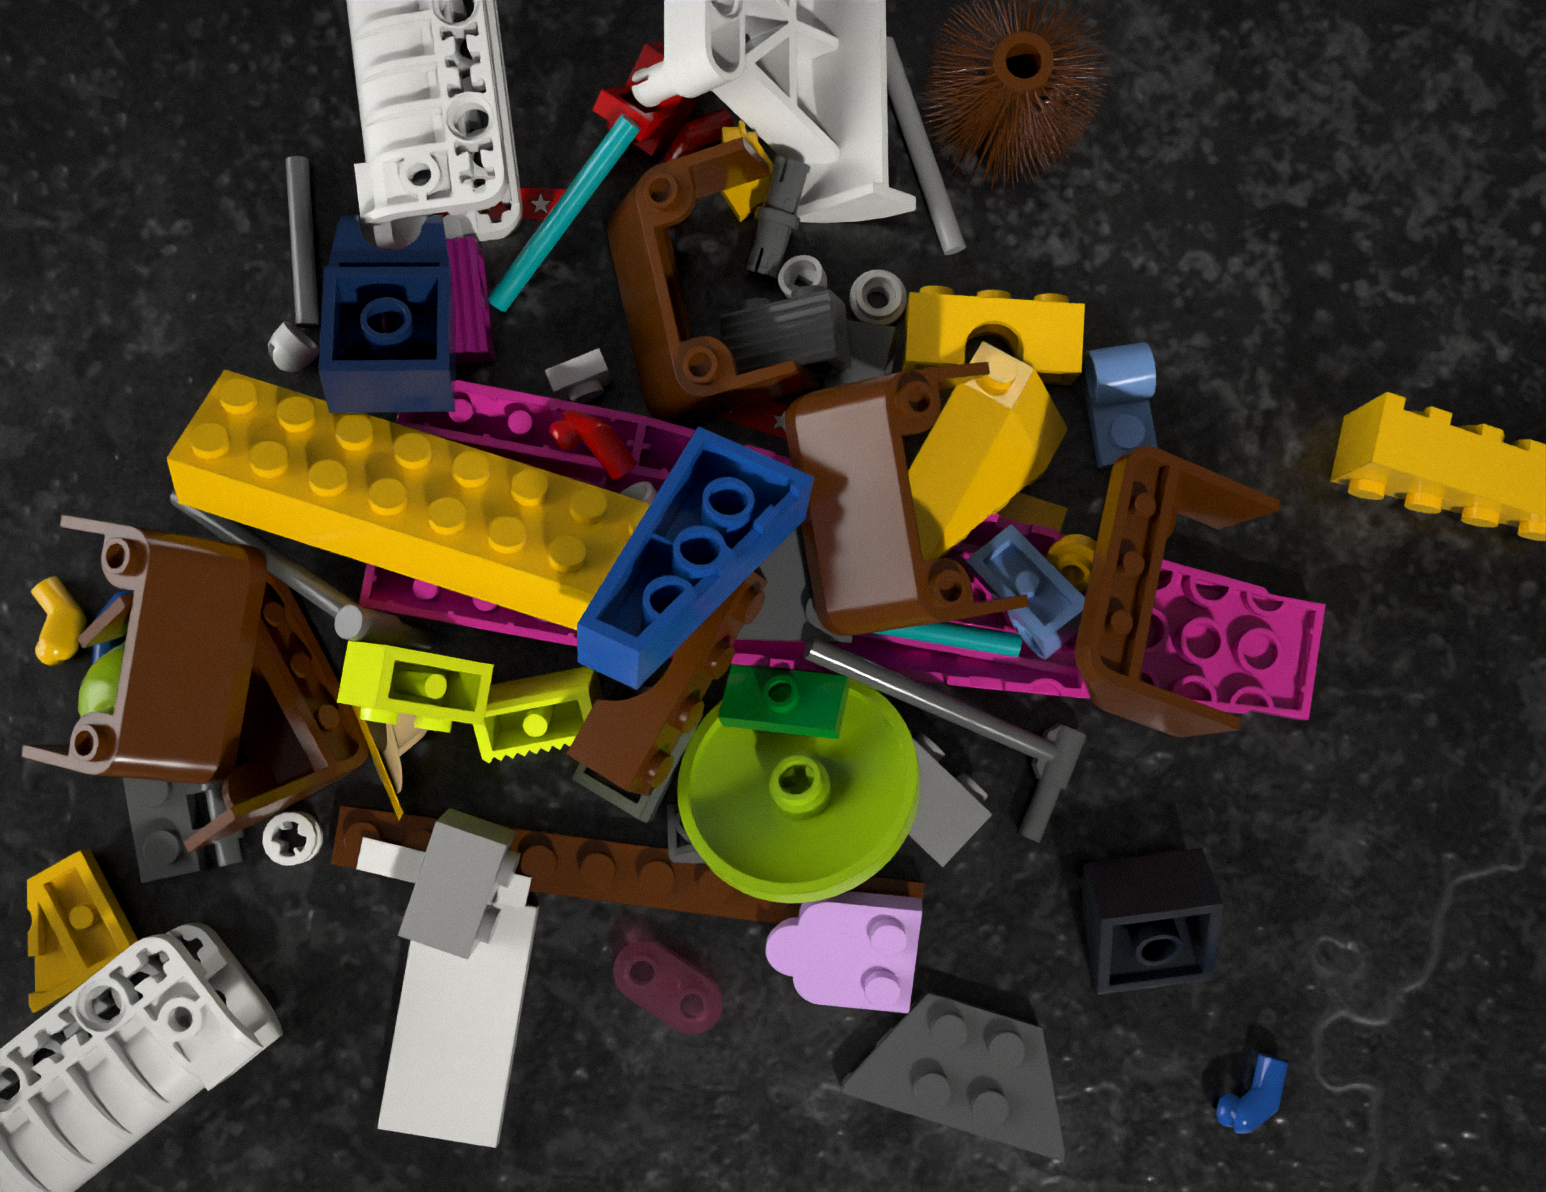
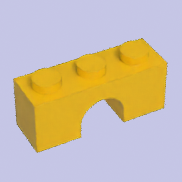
M945 286L922 287L919 292L909 293L905 306L901 371L964 364L966 343L975 337L990 335L1006 342L1011 348L1014 358L1035 368L1043 384L1071 385L1082 372L1085 304L1069 303L1067 296L1054 293L1036 295L1034 300L1011 299V293L1003 290H982L977 292V296L954 295V290Z

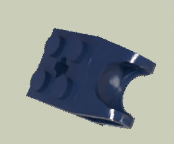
M342 215L340 217L328 267H324L318 372L329 413L455 412L456 304L442 215H427L418 238L410 245L397 250H383L369 244L362 236L359 215Z

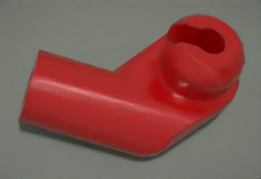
M719 108L682 125L665 157V162L701 151L703 147L721 140L722 127H734L730 113L724 108Z
M577 409L562 412L563 418L553 422L549 427L551 437L563 451L573 450L580 442L589 447L612 480L620 478L637 464L634 457L607 422Z

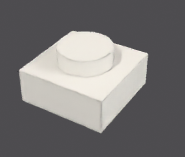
M599 348L545 370L552 390L559 400H571V402L583 404L601 396L604 393L603 386L613 383Z

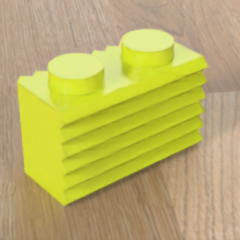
M585 666L490 685L483 726L473 724L482 759L490 763L494 757L502 761L505 755L513 759L517 752L525 757L529 750L537 754L540 748L549 752L552 746L560 750L564 743L570 747L596 700H604L598 672Z

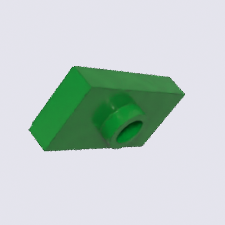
M731 664L718 718L725 727L839 739L850 684L848 678L844 675Z

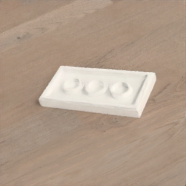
M493 902L492 906L502 909L493 937L489 944L480 941L468 960L412 940L410 941L377 1129L493 1148L497 1147L503 1123L539 905L526 903L525 909H520Z

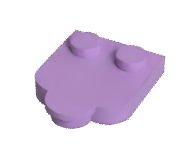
M846 891L824 900L802 903L799 917L783 920L769 933L766 941L767 959L775 970L784 975L792 976L796 991L801 997L811 1003L909 1013L922 917V898Z

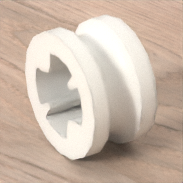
M304 811L285 812L275 816L268 822L263 832V846L266 854L274 862L281 865H296L309 861L319 852L323 844V830L320 823L313 815ZM291 821L299 824L298 834L306 837L305 846L293 849L295 854L289 853V843L280 839L282 830L293 828Z

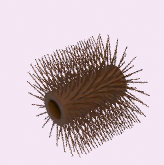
M973 0L972 3L977 10L979 19L968 6L970 16L958 4L957 6L974 24L967 20L962 12L959 14L952 9L965 20L967 26L954 15L971 34L965 31L960 24L957 25L949 18L948 20L959 27L963 33L958 31L952 24L951 26L945 25L955 30L954 33L948 29L939 28L955 36L964 45L955 41L949 34L946 36L940 32V34L949 38L952 43H949L943 37L942 39L936 38L945 42L946 46L937 42L938 44L934 43V45L940 46V49L933 47L937 49L933 50L937 54H931L936 55L937 58L931 56V58L936 60H930L934 63H928L936 66H929L933 69L928 70L939 71V73L926 71L934 75H927L931 78L925 77V79L937 80V82L923 81L933 83L925 85L943 87H922L934 89L928 92H950L923 93L943 94L937 97L919 94V96L933 97L920 102L939 103L922 109L949 107L921 117L947 114L935 120L924 122L929 123L956 116L949 121L928 129L930 130L935 127L939 128L948 122H951L948 124L950 125L958 118L966 116L948 128L929 135L936 136L949 129L947 131L949 132L955 126L962 124L960 127L936 140L938 141L947 135L951 136L965 126L943 146L962 132L964 133L942 151L944 152L959 141L948 152L949 154L969 134L954 151L956 152L964 144L963 154L956 161L958 165L976 143L965 170L987 133L990 132L970 183H972L993 136L994 139L982 183H984L985 176L988 174L989 167L991 169L994 159L991 188L993 189L997 152L998 161L995 182L997 180L1003 139L999 174L1004 149L1005 186L1007 149L1008 179L1010 163L1014 189L1012 174L1013 156L1017 182L1016 164H1018L1019 157L1021 175L1023 171L1027 183L1020 152L1024 158L1025 166L1028 168L1030 176L1034 181L1028 165L1024 144L1030 155V160H1032L1038 176H1040L1034 163L1032 152L1043 170L1044 167L1040 157L1050 169L1052 168L1045 150L1054 161L1056 158L1053 152L1065 162L1062 159L1064 157L1061 155V152L1064 155L1066 154L1059 149L1058 145L1068 155L1069 153L1056 141V138L1060 140L1066 149L1065 145L1074 150L1065 143L1063 137L1073 147L1072 143L1078 145L1070 137L1076 140L1075 138L1080 139L1077 135L1083 136L1076 130L1084 135L1080 130L1085 132L1082 127L1088 128L1083 125L1089 126L1087 123L1090 124V122L1081 118L1086 117L1093 121L1088 117L1092 116L1095 118L1093 116L1095 114L1087 110L1092 109L1098 113L1095 107L1086 105L1089 102L1101 107L1093 103L1096 101L1086 100L1081 97L1086 96L1102 100L1088 96L1096 94L1106 98L1100 95V92H1094L1089 89L1094 88L1105 92L1107 90L1096 88L1099 86H1089L1082 83L1107 84L1091 82L1096 79L1078 80L1074 78H1104L1083 77V75L1091 73L1112 76L1110 74L1097 73L1101 70H1080L1110 69L1089 67L1106 61L1078 64L1087 59L1101 56L1100 54L1112 52L1083 55L1092 50L1106 47L1107 45L1072 53L1100 40L1098 39L1078 48H1071L1069 51L1060 54L1080 41L1106 31L1105 29L1079 40L1077 38L1075 41L1066 44L1098 25L1096 24L1082 33L1079 31L1073 37L1063 42L1080 26L1065 37L1063 36L1074 25L1092 12L1090 11L1067 28L1071 24L1069 23L1056 36L1084 7L1082 6L1059 28L1060 19L1070 8L1069 4L1072 0L1048 28L1061 0L1058 1L1039 35L1036 33L1050 0L1046 2L1033 32L1031 31L1039 0L1033 3L1032 11V0H1030L1026 23L1027 0L1023 31L1025 0L1022 18L1021 0H1019V19L1017 17V0H1013L1015 28H1013L1012 0L1011 8L1008 0L1011 27L1008 20V10L1006 13L1004 0H1001L1004 15L998 1L995 0L1000 25L989 0L987 1L992 16L982 0H980L982 8ZM974 2L987 18L989 27L987 26L986 22L984 21ZM973 16L976 18V20L980 23L981 26H979L976 23ZM969 25L972 27V29L975 31L978 37L972 32ZM1057 38H1059V39L1050 47V45H1051ZM941 47L947 48L948 50H950V51H952V52H946V51H945L944 49H942ZM938 52L946 53L952 58L945 57ZM1097 55L1089 58L1068 62L1069 60L1077 57ZM938 56L943 57V58L949 60L950 62L943 61V60H942L941 58H939ZM937 62H943L948 66H942ZM937 68H944L948 71L939 70ZM982 69L986 75H979L976 70ZM935 77H944L951 80H941ZM1067 87H1079V88H1081V89H1074V88H1067ZM1074 91L1091 92L1094 94H1081ZM950 94L956 95V96L942 97V96H946V95H950ZM1039 96H1047L1050 100L1042 101ZM946 99V101H928V100ZM945 103H955V104L941 105V104H945ZM1035 104H1039L1042 111L1038 110ZM1080 105L1086 106L1090 109L1082 108ZM958 108L953 112L939 113ZM1075 109L1083 110L1089 115L1082 114ZM1072 117L1081 120L1083 123L1075 121ZM1069 121L1075 122L1080 128L1072 125ZM1063 127L1070 130L1074 135L1067 133ZM1045 132L1052 138L1055 145L1051 142V140L1048 138ZM1042 141L1047 145V147H1048V149L1050 150L1051 154H1050L1049 151L1046 149V147L1043 145ZM1010 142L1012 143V148H1011V151H1012V166H1011V158H1010V150H1009V149H1010ZM1014 143H1015V146H1016V159H1015ZM1050 144L1057 150L1060 156L1051 148ZM1037 146L1039 147V149H1040V151L1042 152V154H1043V156L1045 157V159L1042 157V155H1041V154L1039 153V151L1037 150Z

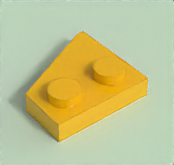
M90 849L79 850L27 880V909L32 916V925L28 931V957L35 956V992L29 994V1007L32 1013L43 1010L68 996L138 941Z

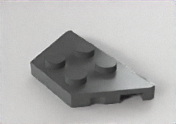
M925 990L910 1006L909 1013L895 1027H891L875 1044L876 1048L853 1073L850 1072L843 1079L841 1085V1093L1062 1162L1064 1160L1065 1148L1043 1028L1037 1023Z

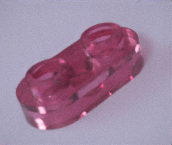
M642 938L628 943L618 954L613 967V977L616 986L622 994L675 1030L689 1035L706 1032L718 1021L722 1011L723 997L719 985L711 976L653 939ZM646 961L651 964L654 970L653 978L646 982L638 981L632 974L634 963ZM695 994L702 999L704 1008L698 1014H688L683 1010L681 1000L686 995Z

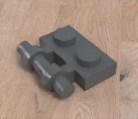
M123 778L141 883L208 869L204 847L189 853L183 842L202 829L200 828L194 794L205 792L210 822L227 810L222 797L224 780L215 784H186ZM244 829L211 843L215 844L219 867L243 862L239 838L245 837Z

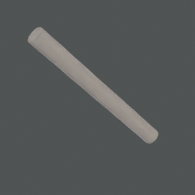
M886 37L887 91L944 255H952L965 249L966 245L893 37Z

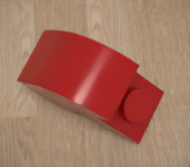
M664 41L645 43L626 84L602 89L592 109L608 120L606 126L609 130L622 113L632 118L641 127V130L631 143L651 156L661 152L673 140L681 126L692 113L701 96L686 98L675 95L653 107H645L635 98L632 86L647 81L648 78L637 83L632 81V76L642 68H648L664 61Z

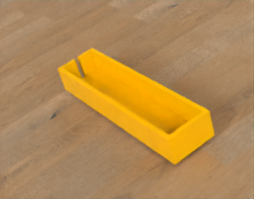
M225 369L167 456L179 504L577 630V623L650 506V503L365 413H329L327 402Z

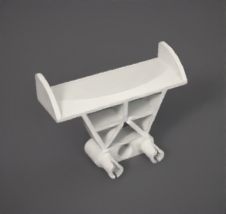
M664 0V61L648 68H642L632 76V81L637 83L648 78L647 81L632 86L633 94L640 104L645 107H653L675 95L694 98L710 90L713 91L754 132H757V135L780 157L786 158V162L790 158L811 167L809 173H807L796 217L801 219L800 222H857L886 218L916 210L915 196L889 187L886 0ZM745 34H748L750 40L745 43Z

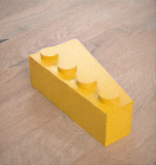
M1385 392L1344 416L1330 481L1349 486V494L1372 500L1383 499L1384 495L1404 499V507L1413 511L1436 514L1440 513L1441 509L1461 513V521L1466 524L1479 527H1497L1498 523L1518 527L1517 535L1523 538L1546 541V444L1531 439L1513 441L1512 445L1504 443L1505 434L1502 429L1486 424L1455 427L1450 425L1453 413L1432 406L1426 407L1424 412L1404 410L1406 398L1390 392Z

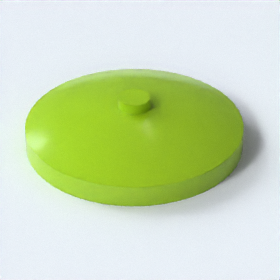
M848 678L850 688L839 739L725 727L718 718L722 700L706 715L693 733L681 761L677 787L678 807L683 826L692 845L706 865L719 878L735 889L759 899L780 903H807L831 898L855 888L880 871L891 860L903 844L915 820L921 794V771L915 745L905 721L896 708L877 690Z

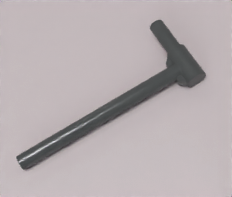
M175 490L172 492L170 497L172 505L222 540L247 544L257 548L265 559L268 572L335 618V630L341 638L388 646L400 645L424 651L429 650L434 645L435 633L431 628L400 621L393 614L363 608L241 523L179 504Z
M810 637L803 651L804 659L1033 757L1031 764L1036 775L1035 778L1039 781L1018 834L1040 843L1060 790H1066L1086 739V734L1056 723L1055 726L1044 730L1043 734L1039 735L820 638Z

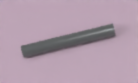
M290 156L285 159L295 319L296 327L310 329L319 327L320 324L309 159L303 156Z

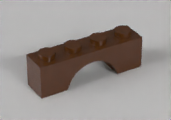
M753 571L675 650L668 670L651 689L627 700L608 701L597 699L566 754L626 791L648 796L652 788L659 787L667 778L673 766L674 757L671 753L681 735L689 733L703 713L704 702L702 698L712 680L719 679L730 666L735 653V648L732 645L744 624H751L758 616L764 604L765 593L762 591L767 581Z

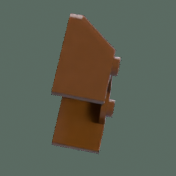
M743 137L653 166L644 173L614 210L608 222L607 234L645 405L655 418L676 425L691 423L820 386L817 374L794 359L739 375L735 357L726 344L709 336L693 338L668 227L685 220L692 212L696 199L771 175L769 165Z
M988 362L901 371L813 391L797 398L789 406L785 416V429L791 465L793 468L814 477L806 518L801 525L816 614L822 626L830 633L837 636L861 635L1029 607L1027 594L974 601L970 578L959 563L947 558L927 561L922 559L902 436L918 434L931 428L940 413L941 401L939 392L990 374Z
M1153 446L1139 447L1121 455L1115 461L1111 471L1075 645V660L1091 700L1097 707L1179 738L1240 730L1242 720L1240 717L1143 682L1142 662L1166 540L1174 530L1177 513L1219 530L1279 511V499Z
M62 515L60 527L105 535L101 554L102 569L105 577L115 587L134 591L114 713H87L76 723L71 735L70 744L23 745L21 757L91 775L186 784H215L222 782L231 774L237 760L267 580V566L262 553L257 548L247 544Z
M268 571L240 736V744L249 762L235 768L223 782L222 797L227 810L183 842L189 853L268 819L346 776L362 765L369 754L368 744L352 705L337 703L340 683L287 584ZM133 593L119 596L78 637L82 648L127 635Z

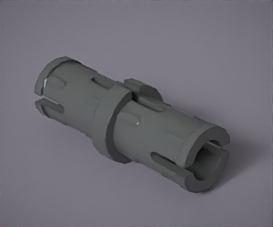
M775 156L763 206H757L754 219L758 220V224L744 270L764 277L768 275L769 278L778 280L791 231H797L801 219L796 217L807 173H809L811 167L797 160L788 158L786 162V158Z

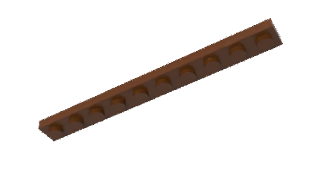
M341 805L331 865L357 868L363 837L426 852L435 823L440 817L403 812L400 820H398L395 811ZM503 826L517 831L511 849L521 853L515 874L532 877L529 891L773 924H779L788 918L799 917L802 903L772 902L745 894L719 878L706 863H673L669 859L668 847ZM873 875L867 881L849 891L922 898L923 903L925 883L923 881Z

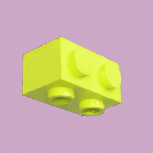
M348 641L337 703L360 706L359 719L397 725L399 713L415 715L413 727L450 733L452 721L483 726L494 665L388 645Z

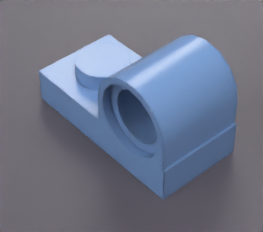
M1141 342L1089 350L1082 354L1081 377L1098 470L1112 468L1115 461L1121 455L1139 447L1153 446L1157 448L1149 399L1154 395L1156 389V369L1149 344Z
M1012 524L965 560L968 571L994 598L1027 594L1029 607L1007 610L1016 632L1022 635L1023 641L1042 659L1046 660L1078 634L1085 597Z

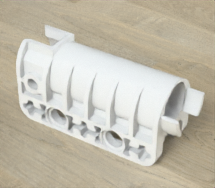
M346 0L366 162L354 164L361 227H374L377 247L397 250L406 247L408 243H413L418 238L427 215H433L434 213H449L443 217L446 239L451 240L456 237L465 238L467 236L475 237L478 242L501 239L512 235L519 228L523 220V205L496 0H472L474 2V10L469 18L462 0ZM465 39L472 59L463 57L460 53L461 45ZM477 110H481L489 116L487 127H481V119ZM493 146L492 151L485 150ZM480 151L484 168L474 163L475 152ZM478 182H479V183H484V185H481V186H479V187L477 188V183H478ZM502 201L504 206L511 207V210L502 213V222L492 223L489 215L481 214L482 210H487Z
M199 922L187 923L168 931L166 934L151 935L135 942L0 1049V1092L13 1086L20 1080V1089L10 1100L0 1098V1192H75L202 1089L211 1090L232 1076L283 1035L280 1022L270 1003L211 927ZM182 937L187 941L196 938L201 940L203 947L197 952L201 962L192 957L180 940ZM156 955H160L162 963L155 959ZM137 972H144L150 975V977L145 978L136 986L129 981ZM215 990L221 991L225 995L226 1005ZM137 991L143 994V998L141 1000L139 999ZM110 992L112 993L113 999L108 996ZM115 1004L121 1010L120 1014L111 1020H105L98 1016ZM41 1048H48L56 1053L41 1060L35 1066L33 1065L34 1055Z

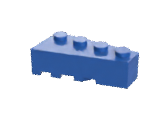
M698 426L577 623L578 663L637 690L805 520L814 477Z

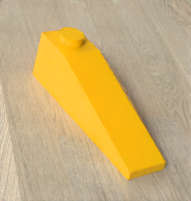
M982 341L970 363L988 362L990 374L955 387L908 470L923 561L944 557L966 539L971 530L991 514L995 515L1004 508L1009 500L1025 486L1032 485L1043 476L1068 430L1035 368Z

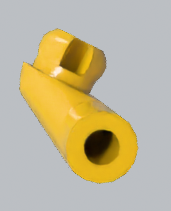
M53 576L38 583L31 593L48 615L40 633L39 641L35 646L36 656L42 663L48 666H59L65 663L66 660L74 657L80 645L78 637L85 631L87 618L57 576Z

